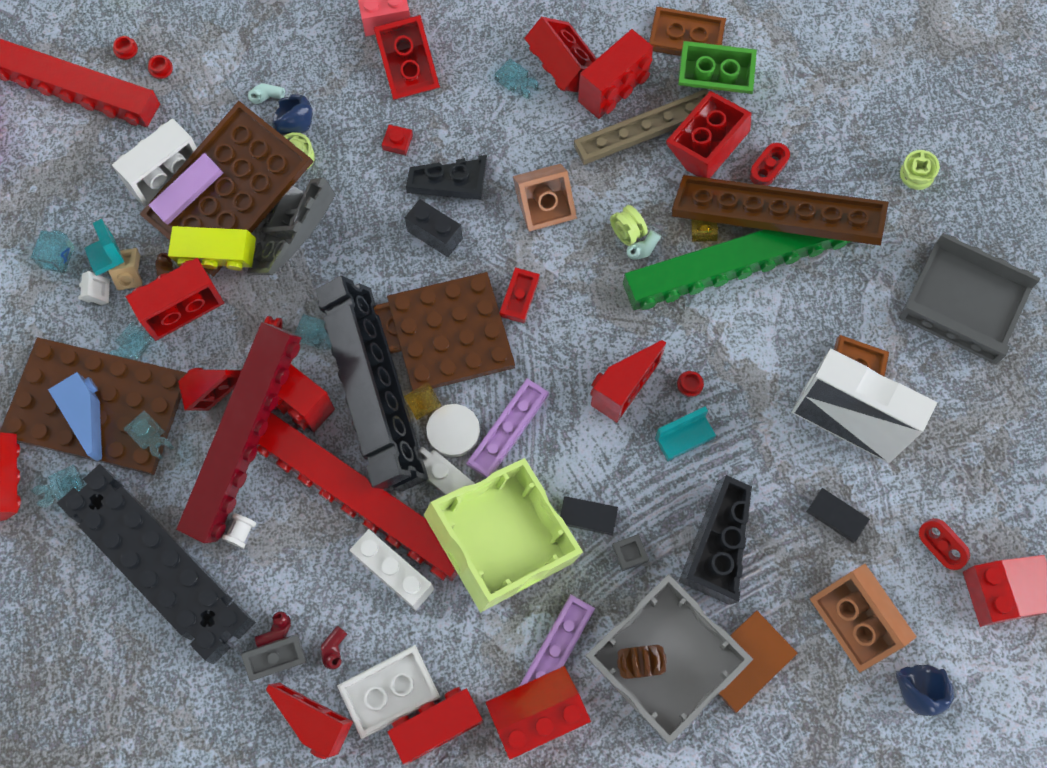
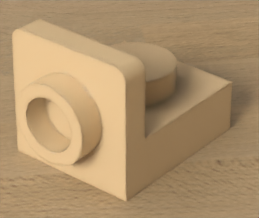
M138 249L121 250L120 252L125 262L108 270L116 289L125 290L142 286V279L138 272L140 262Z

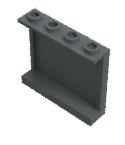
M942 233L934 244L899 318L996 365L1006 356L1010 348L1007 345L1032 288L1039 282L1040 278L1032 275L1028 270L1019 269L1009 264L1002 258L991 256L978 247H972L959 241L954 236Z

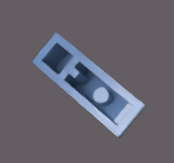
M76 372L48 390L86 454L98 462L102 459L100 401L95 394L98 388L90 377L85 379Z

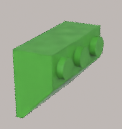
M684 41L679 63L678 85L753 94L757 50Z

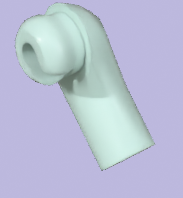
M650 230L644 241L636 242L627 247L628 257L637 260L650 256L661 235Z

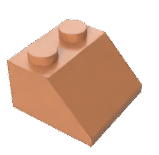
M561 163L513 176L517 199L529 232L577 219L568 171Z

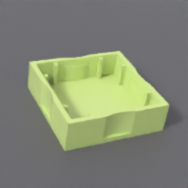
M525 458L492 473L481 482L464 486L430 502L424 513V517L480 613L568 567L583 553L564 520L551 506L544 488Z

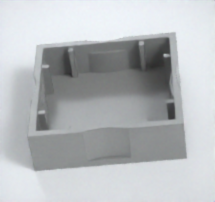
M669 574L639 602L637 608L622 623L616 625L586 654V658L668 745L753 660L723 628L713 623L704 614L699 604ZM649 645H660L663 647L667 663L666 672L662 675L628 679L620 676L617 665V652L619 650Z

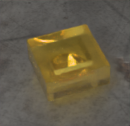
M691 219L692 242L717 241V223Z
M425 383L404 396L416 420L422 419L442 407L429 383Z

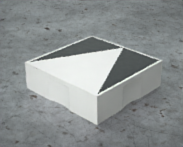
M830 348L816 373L812 375L804 387L791 413L890 463L924 431L937 402L876 373L869 367Z

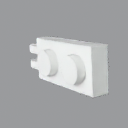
M424 447L418 450L425 457L423 462L429 478L427 481L443 495H447L464 486L475 484L436 450L433 449L431 453Z

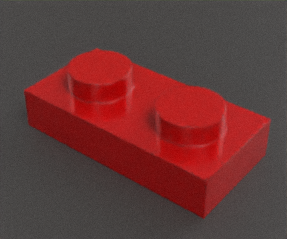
M515 267L499 312L501 317L525 323L540 274Z

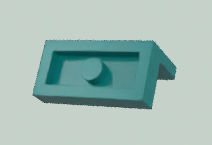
M102 218L93 222L99 241L84 248L96 276L125 262L115 238Z
M706 406L657 430L655 440L667 461L715 439L716 434L706 418L708 413Z

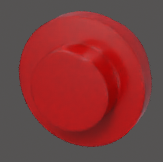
M120 36L113 43L114 54L122 60L131 59L138 51L136 42L128 36Z
M155 55L149 60L148 71L152 77L163 79L172 73L173 65L165 56Z
M694 371L683 372L677 380L679 392L687 397L699 395L704 387L703 378Z

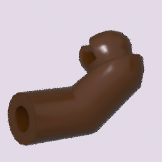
M163 252L157 256L155 261L157 277L173 271V263L171 258L168 257V253Z

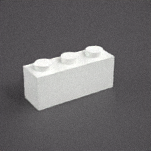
M369 529L350 549L352 555L415 611L435 590L431 582Z

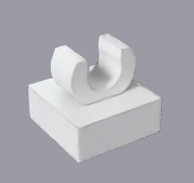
M91 271L82 273V281L79 284L81 295L78 296V299L88 303L94 302L101 306L109 303L110 279L100 275L96 276Z

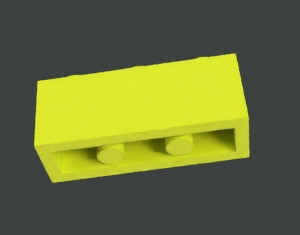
M172 226L168 257L177 262L178 266L186 261L198 258L202 266L207 269H217L218 266H226L228 269L240 271L243 267L252 268L256 237L248 230Z

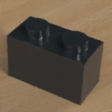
M421 199L417 201L404 217L407 232L446 257L450 256L463 239L461 224Z

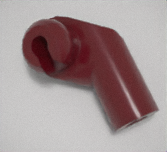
M280 611L273 615V624L269 632L255 636L257 647L286 637L291 627V619L285 612Z
M339 626L334 628L320 648L322 662L327 669L335 670L341 665L339 645L348 635Z

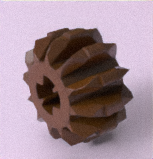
M660 645L624 648L617 652V665L620 676L625 679L662 675L666 672V654H664V649Z

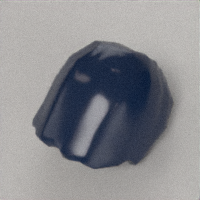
M292 94L289 97L281 98L278 101L279 108L273 116V128L281 135L289 133L302 134L308 131L312 123L313 108L306 96Z
M926 664L914 665V667L907 666L900 669V671H896V678L904 702L915 714L935 716L942 714L950 707L954 700V688L944 669L939 670L934 666Z

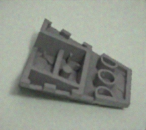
M324 178L310 179L305 192L292 186L270 211L272 215L268 223H264L261 231L265 234L264 240L256 245L252 268H248V274L273 275L309 238L336 196L327 180Z

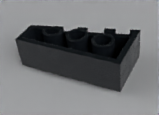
M728 475L717 481L678 581L728 605L738 603L740 600L739 586L743 573L742 558L743 549L746 546L745 532L746 523L749 518L752 486Z

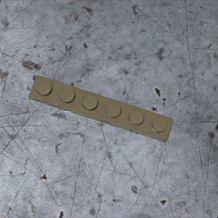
M704 89L574 140L573 146L583 165H586L675 130L709 91Z

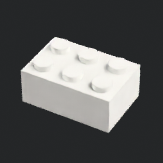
M172 118L167 123L162 124L146 139L141 140L129 152L121 155L112 166L130 193L146 207L197 147L192 137Z

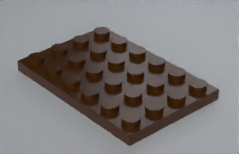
M238 101L142 210L140 215L169 240L171 239L172 226L242 229L252 233L314 161L243 103ZM205 153L224 173L167 225L152 210L149 204ZM218 266L217 269H204L214 277L223 266Z
M37 337L0 432L17 434V442L95 461L86 454L48 390L78 372L85 379L90 377L98 388L95 394L100 401L102 459L98 462L155 475L182 398L178 381L187 373Z

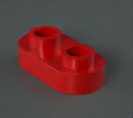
M782 143L770 144L752 165L749 174L750 180L757 185H770L788 163L790 158L788 147Z
M931 518L921 525L919 529L920 540L943 566L950 570H959L970 560L969 548L943 520ZM932 528H937L940 531V535H935L932 532ZM952 550H957L960 553V557L954 556Z

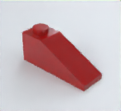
M190 369L178 381L184 410L209 411L234 390L241 370Z
M282 683L268 684L266 688L267 693L301 743L311 748L310 753L321 759L338 755L353 721Z

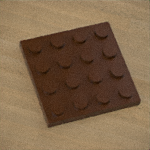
M488 272L387 295L413 394L515 368V361L501 315L499 314Z

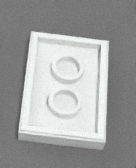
M416 645L337 685L362 740L391 725L397 719L418 711L421 706L441 698Z

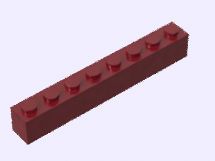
M261 322L176 530L204 544L218 542L226 530L225 522L236 506L235 498L239 488L244 485L247 479L246 471L250 462L257 455L258 442L268 428L267 420L271 411L278 404L279 391L289 377L288 369L292 360L299 353V343L302 337L274 325Z

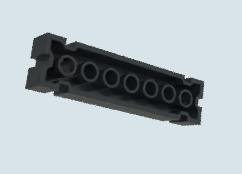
M340 275L315 290L318 297V307L326 314V317H324V328L330 338L332 345L331 353L336 359L339 370L338 377L343 384L346 394L345 401L350 408L353 419L352 426L357 433L360 443L359 450L362 457L369 462V465L366 466L367 478L374 488H390V490L403 492L429 480L423 459H420L417 450L420 448L380 317L374 311L376 304L371 288L360 283L354 285L353 280Z
M99 464L83 478L87 484L80 491L73 487L57 504L71 519L79 523L78 527L181 636L189 640L195 638L190 643L192 648L205 661L215 664L231 648L226 642L232 636L240 639L256 622L236 603L232 602L228 605L233 598L155 517L124 488L125 486L110 471ZM213 616V621L215 623L214 625L210 626L209 619Z

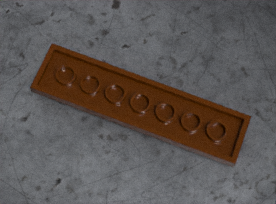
M683 175L672 207V217L881 246L889 202Z

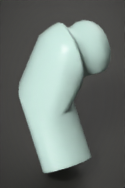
M265 83L257 85L248 92V99L254 104H260L270 97L281 99L285 96V88Z

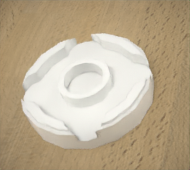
M458 404L444 405L435 410L429 417L426 426L427 439L432 448L440 455L450 458L461 457L467 454L468 451L477 445L480 436L479 421L474 412L466 406Z

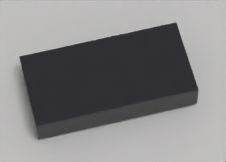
M824 488L818 492L806 511L852 543L857 541L870 520Z
M564 496L560 517L568 527L613 536L618 507Z

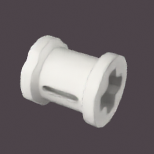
M234 513L232 516L234 520L227 534L223 535L221 539L244 549V542L251 528H254L257 523L247 517Z

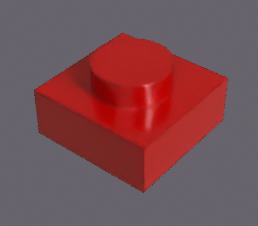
M389 124L382 142V150L406 156L413 137V131Z

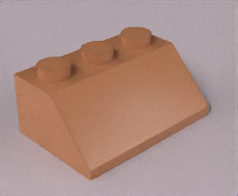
M866 564L851 571L810 598L859 673L902 649L917 637Z

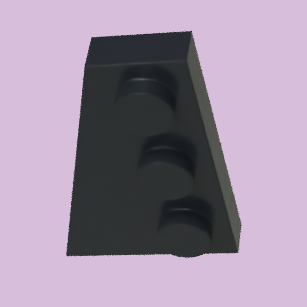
M487 155L478 156V159L466 161L465 158L457 159L456 163L446 165L438 162L410 167L406 192L481 200Z

